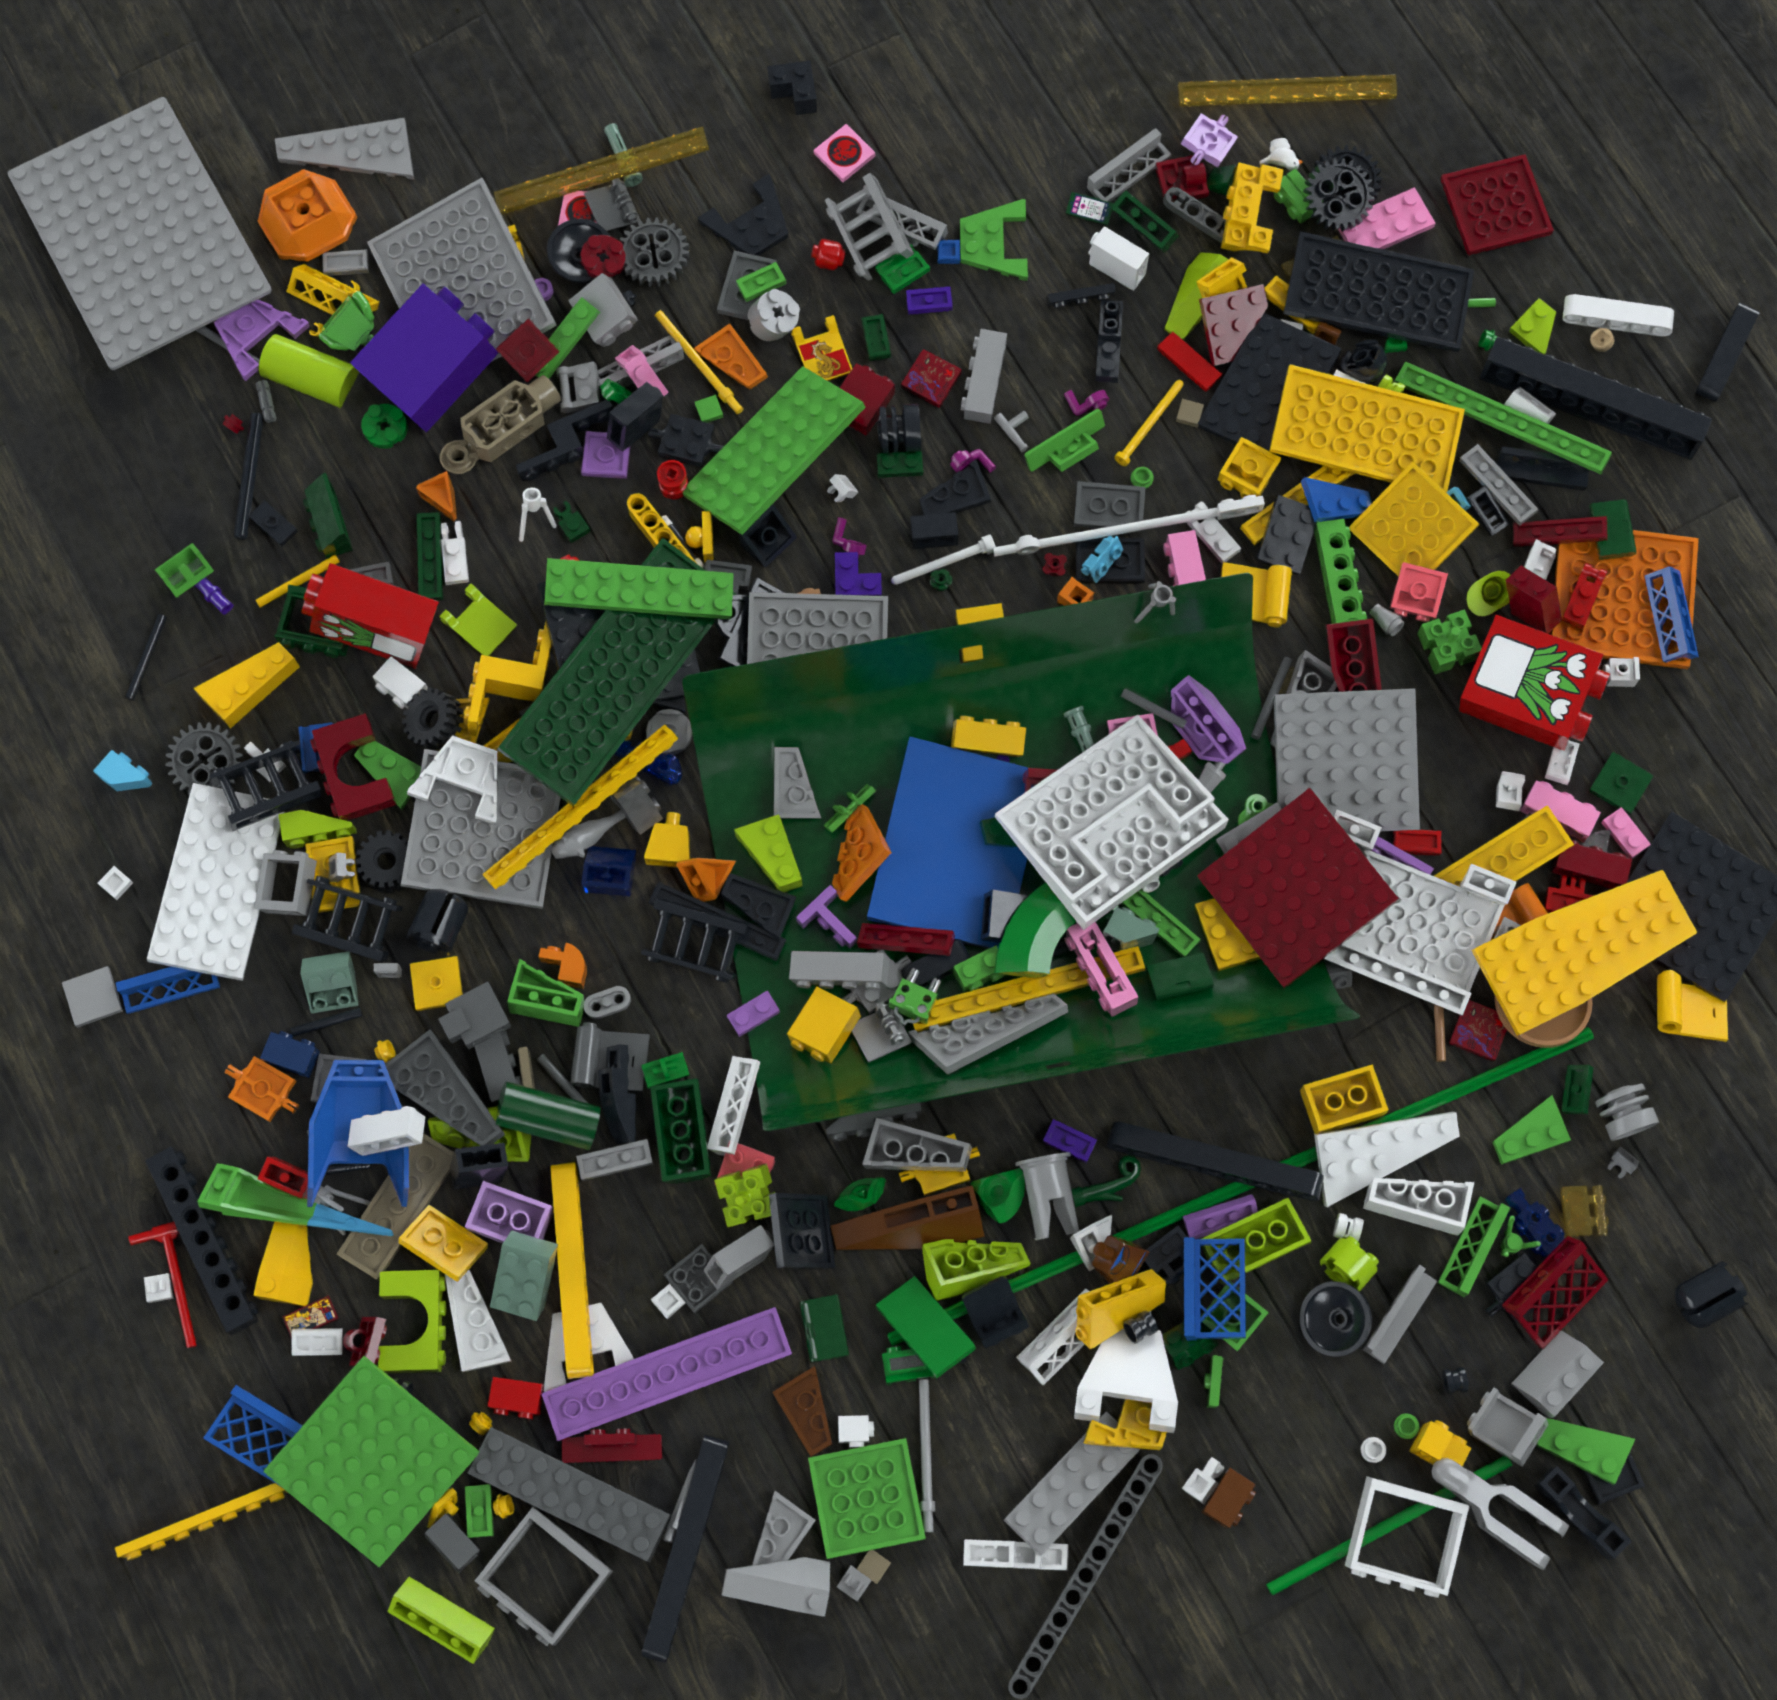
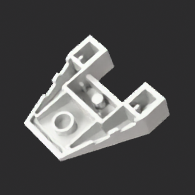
M1124 1329L1100 1344L1078 1386L1074 1419L1099 1422L1102 1396L1152 1403L1149 1430L1174 1433L1178 1400L1160 1330L1151 1336H1144L1142 1341L1134 1344L1127 1337Z

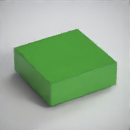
M716 395L695 402V407L702 422L709 423L723 418Z

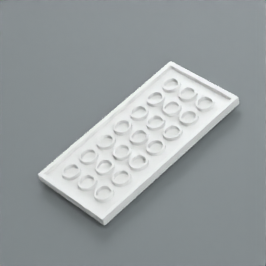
M193 783L150 944L147 962L243 981L260 910L254 908L263 854H273V850H276L281 830L278 814L232 832L228 821V815H231L232 809L223 789ZM235 792L241 808H249L255 803L252 795Z

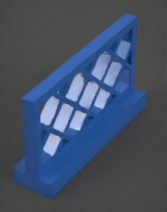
M1184 1237V1336L1187 1341H1197V1339H1246L1245 1239H1194V1237ZM1229 1245H1239V1255L1231 1261L1223 1251ZM1200 1246H1212L1217 1252L1206 1261L1201 1256ZM1219 1255L1230 1263L1221 1273L1210 1265ZM1239 1260L1240 1268L1235 1265ZM1207 1267L1217 1275L1208 1286L1201 1280V1273ZM1232 1267L1240 1273V1279L1233 1286L1223 1277ZM1220 1279L1230 1288L1221 1298L1211 1290ZM1239 1285H1240V1293L1236 1290V1288H1237ZM1207 1292L1218 1300L1208 1311L1201 1305V1298ZM1232 1292L1240 1297V1303L1233 1310L1223 1302ZM1220 1304L1230 1312L1221 1323L1211 1315ZM1201 1309L1205 1312V1314L1202 1317ZM1239 1309H1240V1317L1236 1314V1312H1237ZM1208 1316L1218 1325L1212 1332H1201V1323ZM1232 1316L1240 1322V1332H1229L1224 1327Z
M235 1385L230 1392L231 1398L203 1439L277 1484L263 1472L268 1464L262 1466L255 1465L254 1455L267 1451L270 1463L273 1460L271 1450L284 1447L288 1443L287 1436L292 1438L302 1425ZM236 1404L242 1408L243 1418L230 1421L229 1412ZM261 1419L263 1430L250 1433L248 1421ZM244 1422L246 1434L233 1438L231 1425ZM227 1427L229 1439L218 1442L212 1438L218 1429ZM282 1432L284 1442L270 1446L268 1433ZM264 1435L266 1447L253 1450L251 1438ZM247 1439L249 1451L240 1454L236 1453L234 1442ZM250 1456V1461L244 1457Z

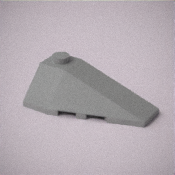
M801 1557L787 1561L726 1569L721 1595L787 1610L825 1616L830 1592V1562Z

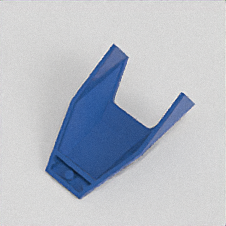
M334 1060L309 1121L307 1207L313 1206L326 1171L331 1164L385 1165L401 1206L407 1207L409 1193V1146L364 1156L348 1147L351 1120L362 1118L364 1115L381 1114L383 1111H395L402 1108L383 1060Z

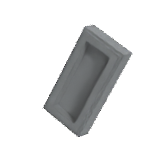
M367 249L323 253V273L328 276L369 273Z

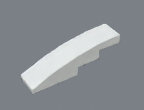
M964 1539V1566L1068 1571V1544H1051L1039 1556L1026 1542Z

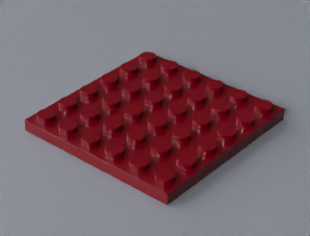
M1308 788L1197 875L1283 988L1297 980L1400 900L1311 788Z

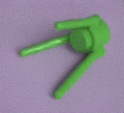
M1513 1215L1510 1216L1507 1229L1504 1231L1505 1237L1500 1245L1502 1249L1501 1255L1505 1257L1515 1254L1521 1249L1525 1250L1541 1245L1539 1241L1523 1243L1519 1235L1512 1233L1515 1220Z

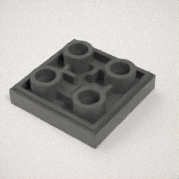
M703 1244L664 1274L694 1314L733 1283L731 1281L719 1290L715 1288L704 1272L712 1256Z

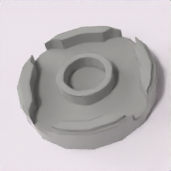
M666 709L657 712L653 718L651 717L646 728L647 738L664 724L678 737V740L673 743L672 747L661 754L674 755L687 748L693 734L690 721L683 713L678 710Z

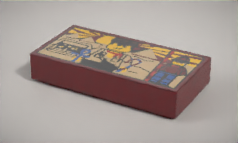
M326 1296L283 1316L291 1338L292 1329H318L339 1319L330 1296Z

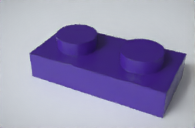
M950 287L906 290L908 315L952 311L953 309Z
M1054 1119L1043 1139V1143L1064 1153L1070 1152L1072 1157L1087 1163L1097 1142L1096 1139Z

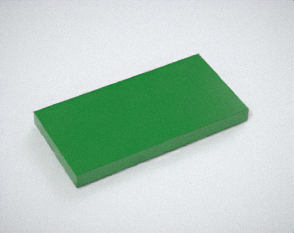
M915 1276L876 1304L878 1311L936 1379L976 1350L973 1342Z

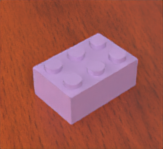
M483 1181L465 1228L470 1232L500 1243H504L511 1230L543 1240L554 1214V1208L546 1203Z

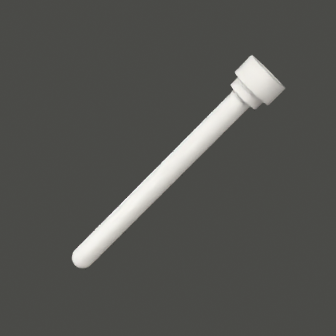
M990 534L981 537L978 544L893 576L891 582L894 585H898L981 552L982 554L993 553V548L996 547Z

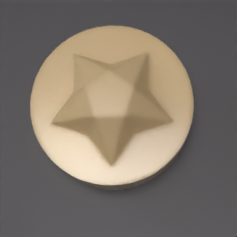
M1599 328L1592 333L1590 342L1596 351L1605 352L1613 346L1614 336L1609 329Z

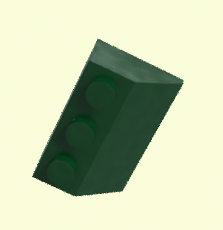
M321 474L304 490L307 498L303 499L306 511L311 512L313 517L309 519L312 531L317 532L319 537L315 539L319 553L324 552L328 559L333 555L338 556L351 552L353 549L335 490L327 474Z

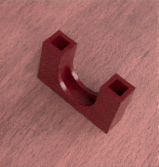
M366 713L312 730L314 738L310 739L314 753L318 752L321 759L317 761L320 773H325L327 781L324 782V787L327 795H332L334 803L330 805L334 817L338 816L341 820L349 821L396 805L387 778L361 786L347 785L338 778L337 766L343 754L355 747L376 741Z

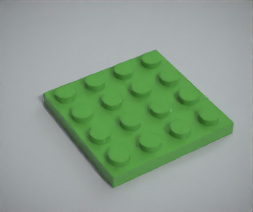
M906 1438L808 1458L827 1559L926 1539Z

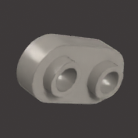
M615 986L588 996L584 1002V1011L592 1019H601L627 1009L631 1003V996L626 988ZM616 997H623V1001L621 1003H616ZM595 1004L601 1006L599 1011H593L592 1007Z

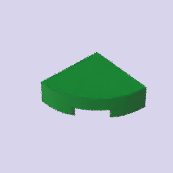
M1388 337L1384 351L1385 353L1407 351V341Z

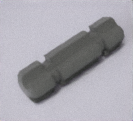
M266 380L258 381L256 388L261 410L263 411V419L266 423L275 422L277 418L274 412L269 384Z

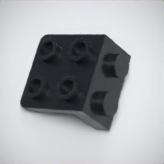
M1000 1276L962 1295V1301L984 1348L997 1345L1000 1341L1012 1335H1018L1023 1330L1029 1328V1324L1019 1308L1005 1276Z

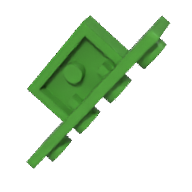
M1097 408L1026 452L1024 456L1028 469L1034 471L1051 461L1063 472L1098 450V443L1090 435L1105 426L1102 412Z

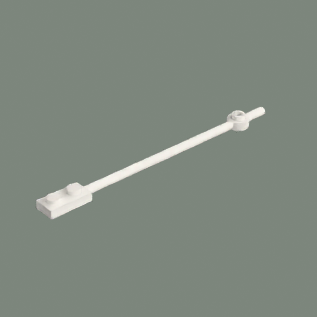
M1248 495L1241 500H1223L1217 505V508L1061 536L1037 539L1032 535H1025L1020 537L1016 544L994 547L993 552L995 557L1012 553L1026 555L1034 553L1040 548L1213 517H1217V520L1259 513L1263 510L1265 503L1263 496Z

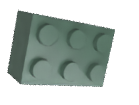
M511 1230L502 1244L490 1307L537 1321L546 1305L558 1244Z

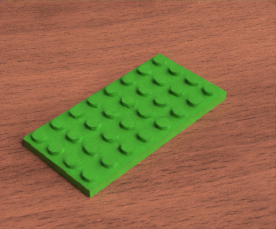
M802 366L688 483L683 495L705 511H710L711 515L743 535L866 407L859 399Z

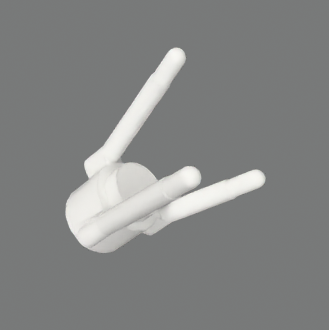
M527 488L522 495L523 504L519 541L521 542L524 540L527 511L536 512L540 507H543L552 527L556 528L555 520L547 506L546 499L541 498V493L538 489Z

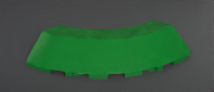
M1047 883L1038 887L1018 906L1009 924L1006 925L1005 933L997 950L994 974L1041 978L1050 974L1054 950L1062 935L1076 920ZM1115 907L1114 909H1112L1110 912H1108L1107 914H1105L1104 916H1108V915L1114 913L1116 907Z

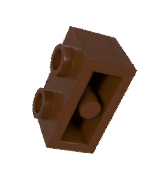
M1228 1468L1202 1510V1513L1226 1529L1230 1528L1231 1525L1236 1527L1243 1516L1240 1510L1244 1503L1249 1505L1256 1494L1253 1490L1256 1484L1233 1469Z

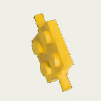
M955 1134L945 1136L957 1140ZM977 1146L972 1148V1154H970L969 1159L980 1156ZM967 1168L966 1172L927 1170L899 1172L901 1182L916 1178L921 1185L924 1196L970 1181Z

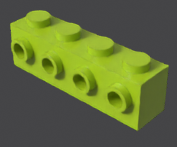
M408 1577L395 1593L388 1612L472 1664L475 1663L489 1644L495 1629L411 1577Z

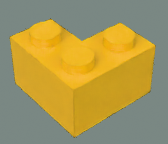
M1435 1420V1422L1430 1421L1421 1426L1409 1452L1432 1465L1436 1461H1440L1441 1458H1449L1463 1466L1471 1448L1466 1445V1440L1448 1431L1449 1426Z

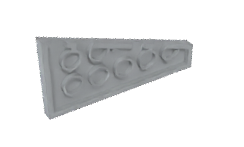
M1053 993L1027 1000L1025 1005L1012 1008L1011 1005L1002 1007L1003 1011L991 1014L990 1011H985L955 1019L950 1025L939 1027L936 1024L929 1026L930 1030L917 1033V1030L909 1031L908 1034L911 1041L948 1075L1068 1013V1006Z

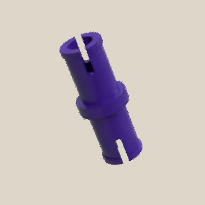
M206 577L194 585L204 595V599L208 603H212L223 615L232 610L233 604L221 593V589L218 586H214Z

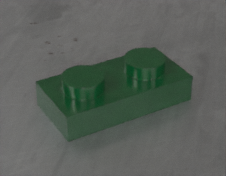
M922 451L877 453L878 478L923 476Z
M1590 1065L1567 1066L1561 1112L1565 1114H1588L1594 1067Z

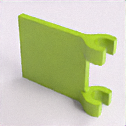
M470 584L465 589V594L473 600L469 607L457 619L445 610L440 615V620L481 655L490 656L517 627V624L483 596L474 585Z

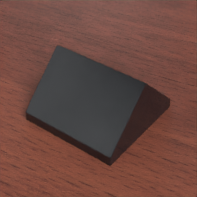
M774 504L743 535L739 533L740 546L765 568L797 538Z

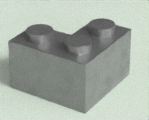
M636 775L633 779L628 780L619 787L618 791L610 795V797L622 810L631 826L641 835L663 818L659 813V810H661L660 805L655 798L650 799L648 795L650 789Z

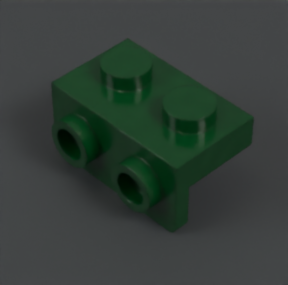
M1184 1321L1162 1335L1165 1350L1172 1358L1177 1370L1190 1366L1196 1359L1212 1352L1219 1345L1217 1339L1187 1341L1184 1336ZM1201 1323V1332H1212L1205 1324Z

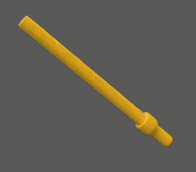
M661 310L655 314L657 320L676 342L679 341L683 351L717 390L719 398L724 403H727L737 415L740 414L743 408L734 398V393L729 387H725L666 315Z

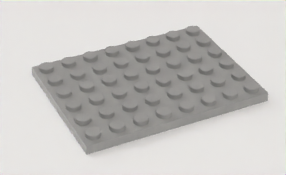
M483 178L476 180L367 242L399 309L422 283L435 294L445 286L464 304L457 312L463 319L468 321L476 313L495 331L488 339L495 349L528 318L542 333L557 326ZM499 353L492 361L496 360L502 355Z

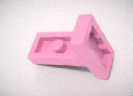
M630 346L615 358L637 388L648 382L653 387H657L663 396L669 393L646 361L645 355L635 346Z

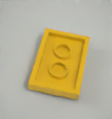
M352 836L305 844L306 853L309 854L308 857L317 861L314 879L317 876L329 879V858L336 853H346V859L355 860V864L352 866L346 865L347 871L355 872L353 877L343 878L339 882H330V884L361 893L354 838ZM314 885L312 888V899L316 889V886ZM325 889L318 913L333 911L338 893ZM347 896L344 909L359 906L360 900Z
M1214 898L1195 904V910L1217 971L1261 959Z
M428 1205L399 1237L398 1241L399 1244L456 1282L465 1275L488 1247L487 1242L431 1205Z

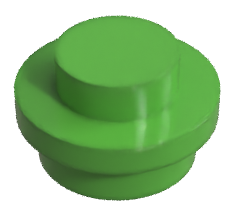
M1146 467L1136 468L1131 474V482L1134 486L1148 488L1153 483V473Z
M1401 1414L1394 1422V1430L1399 1437L1411 1439L1419 1431V1422L1411 1414Z

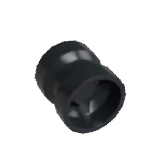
M1146 1310L1139 1313L1137 1318H1130L1123 1322L1124 1331L1134 1344L1142 1341L1144 1336H1151L1158 1331L1155 1319Z

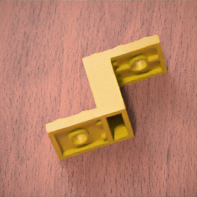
M546 622L544 630L539 629L536 648L539 651L534 653L533 665L481 655L480 662H475L473 670V683L475 684L470 685L468 704L471 706L466 705L464 714V726L468 727V734L477 736L485 693L534 702L543 691L552 646Z

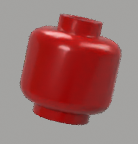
M821 239L818 245L813 246L811 258H815V265L817 267L834 271L838 266H842L845 249H842L840 242Z

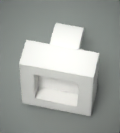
M835 474L829 480L833 485L828 488L827 492L833 494L836 490L838 491V497L834 499L835 502L840 503L844 501L845 497L853 498L858 493L857 489L845 475Z
M169 1273L144 1277L146 1301L148 1303L173 1299L172 1281Z

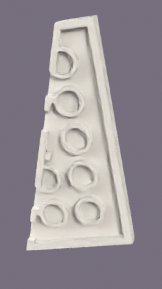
M1456 1112L1314 1134L1319 1173L1324 1175L1322 1184L1324 1206L1328 1207L1368 1186L1373 1178H1383L1459 1137Z

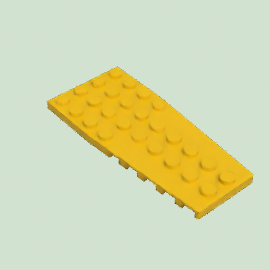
M1663 870L1535 918L1471 951L1515 1034L1518 1036L1581 1005L1692 937L1697 931Z

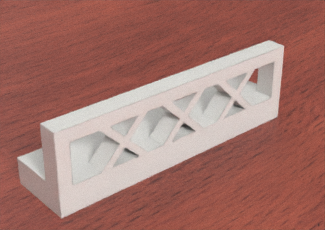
M732 1056L707 1145L709 1150L718 1155L725 1156V1153L735 1155L760 1065L758 1060Z
M1085 1289L1081 1294L1087 1293L1089 1291ZM1078 1297L1016 1357L1042 1385L1085 1345L1078 1338L1074 1339L1077 1327L1076 1308ZM1061 1345H1066V1351L1061 1356H1056L1057 1349ZM1049 1362L1048 1369L1040 1375L1037 1369L1043 1363Z

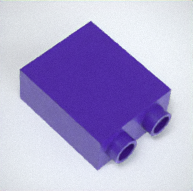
M422 283L350 364L427 433L499 352L488 341L495 331L482 318L474 313L466 321L457 313L464 304L449 289L444 286L435 294Z

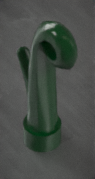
M1131 1155L1121 1158L1119 1170L1124 1177L1086 1187L1078 1186L1072 1188L1074 1207L1077 1208L1093 1201H1122L1123 1197L1112 1193L1126 1188L1137 1180L1141 1171L1139 1160ZM1129 1162L1133 1165L1132 1172L1126 1170V1163Z

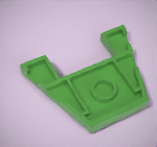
M1025 199L960 219V253L962 264L987 271L988 269L1001 272V275L1019 277V280L1022 281L1028 280L1027 259H1004L1003 222L1026 221Z

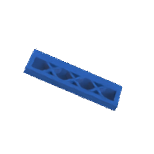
M1669 566L1644 575L1663 662L1667 663L1681 657L1690 660L1699 657L1680 571ZM1663 576L1664 584L1660 591L1654 588L1653 579ZM1662 597L1667 598L1669 603L1665 612L1660 611L1658 607ZM1667 618L1673 622V627L1669 634L1663 630V625ZM1671 640L1677 642L1679 651L1669 655L1667 647Z
M168 967L116 982V987L123 997L126 1013L130 1014L220 988L218 976L211 975L213 983L203 986L197 983L203 973ZM186 979L191 982L188 989L180 993L174 989L179 980ZM163 986L168 989L163 998L156 999L150 996L155 987ZM139 992L145 996L139 1005L131 1007L128 995Z

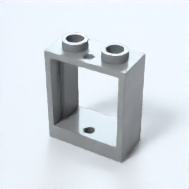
M273 850V854L264 853L254 909L269 914L307 916L313 885L308 884L307 880L314 879L317 861L309 858V854L304 852H294V855H287L288 853L285 851ZM277 863L299 864L293 902L271 900Z

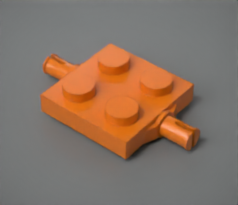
M254 1056L249 1065L242 1071L231 1064L225 1070V1074L236 1079L235 1086L228 1098L263 1119L271 1122L276 1112L282 1107L292 1113L297 1111L296 1109H298L299 1104L288 1099L289 1092L296 1083V1080Z

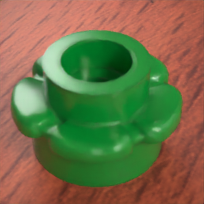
M1485 329L1479 338L1478 346L1484 348L1485 351H1488L1490 348L1492 349L1498 337L1495 335V330L1489 331Z

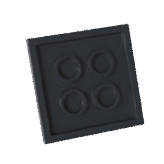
M770 1194L769 1201L777 1268L825 1270L835 1268L827 1195Z

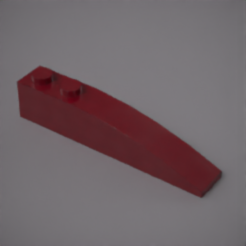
M1373 619L1326 625L1331 671L1339 692L1382 690Z

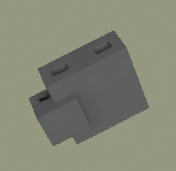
M489 982L445 1003L449 1013L439 1018L450 1042L454 1043L463 1039L468 1049L512 1027Z

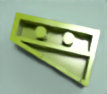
M779 814L734 829L736 838L743 844L750 856L761 867L777 890L787 892L803 886L802 878Z

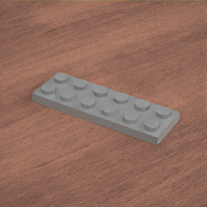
M1107 1411L1099 1419V1423L1116 1429L1117 1421ZM1085 1433L1004 1521L1041 1556L1140 1449L1084 1444Z

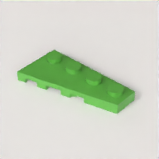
M1547 1418L1549 1425L1536 1444L1537 1447L1615 1485L1635 1439Z

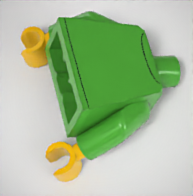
M351 281L354 285L352 291L344 286V291L352 295V298L348 296L324 325L314 323L318 327L317 333L313 330L309 331L310 335L319 337L331 349L344 351L351 349L355 351L361 343L366 346L374 337L370 334L374 328L373 312L369 302L360 291V286L354 281Z

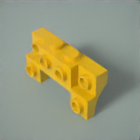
M1243 163L1237 164L1232 186L1229 187L1227 192L1229 205L1226 206L1223 214V219H1226L1221 248L1231 251L1269 252L1273 230L1256 226L1262 190L1279 192L1283 169L1264 164L1260 168Z

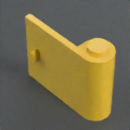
M1226 562L1222 563L1221 577L1241 573L1253 575L1252 621L1267 623L1271 627H1281L1282 624L1287 622L1292 569L1290 567L1274 565L1266 570Z
M1665 970L1657 976V1028L1664 1033L1727 1042V1000L1723 1002L1695 985L1682 984L1681 976L1673 970Z

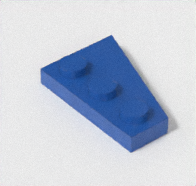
M1307 477L1301 480L1314 522L1357 518L1372 504L1368 491Z

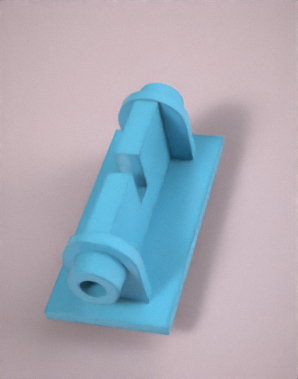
M1111 536L1104 538L1094 550L1095 553L1099 554V557L1091 554L1085 563L1082 564L1081 572L1086 576L1091 574L1095 583L1107 573L1108 568L1120 557L1124 550L1118 536L1115 538Z

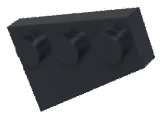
M732 873L729 874L721 893L722 898L780 941L796 902V896Z

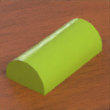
M278 334L273 335L267 341L259 361V373L262 377L339 408L342 407L359 374V371L348 362Z
M1289 1198L1202 1238L1245 1239V1274L1311 1243V1239ZM1229 1245L1223 1253L1233 1261L1239 1255V1245ZM1202 1246L1208 1261L1217 1251L1212 1246ZM1219 1255L1210 1265L1221 1273L1230 1263ZM1240 1260L1235 1264V1265H1236L1237 1267H1239V1268H1240ZM1232 1267L1223 1277L1229 1282L1240 1277V1273ZM1221 1279L1219 1280L1222 1285L1225 1284Z

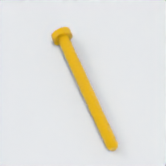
M1182 380L1175 381L1122 452L1118 451L1114 459L1122 466L1129 464L1131 454L1183 387Z

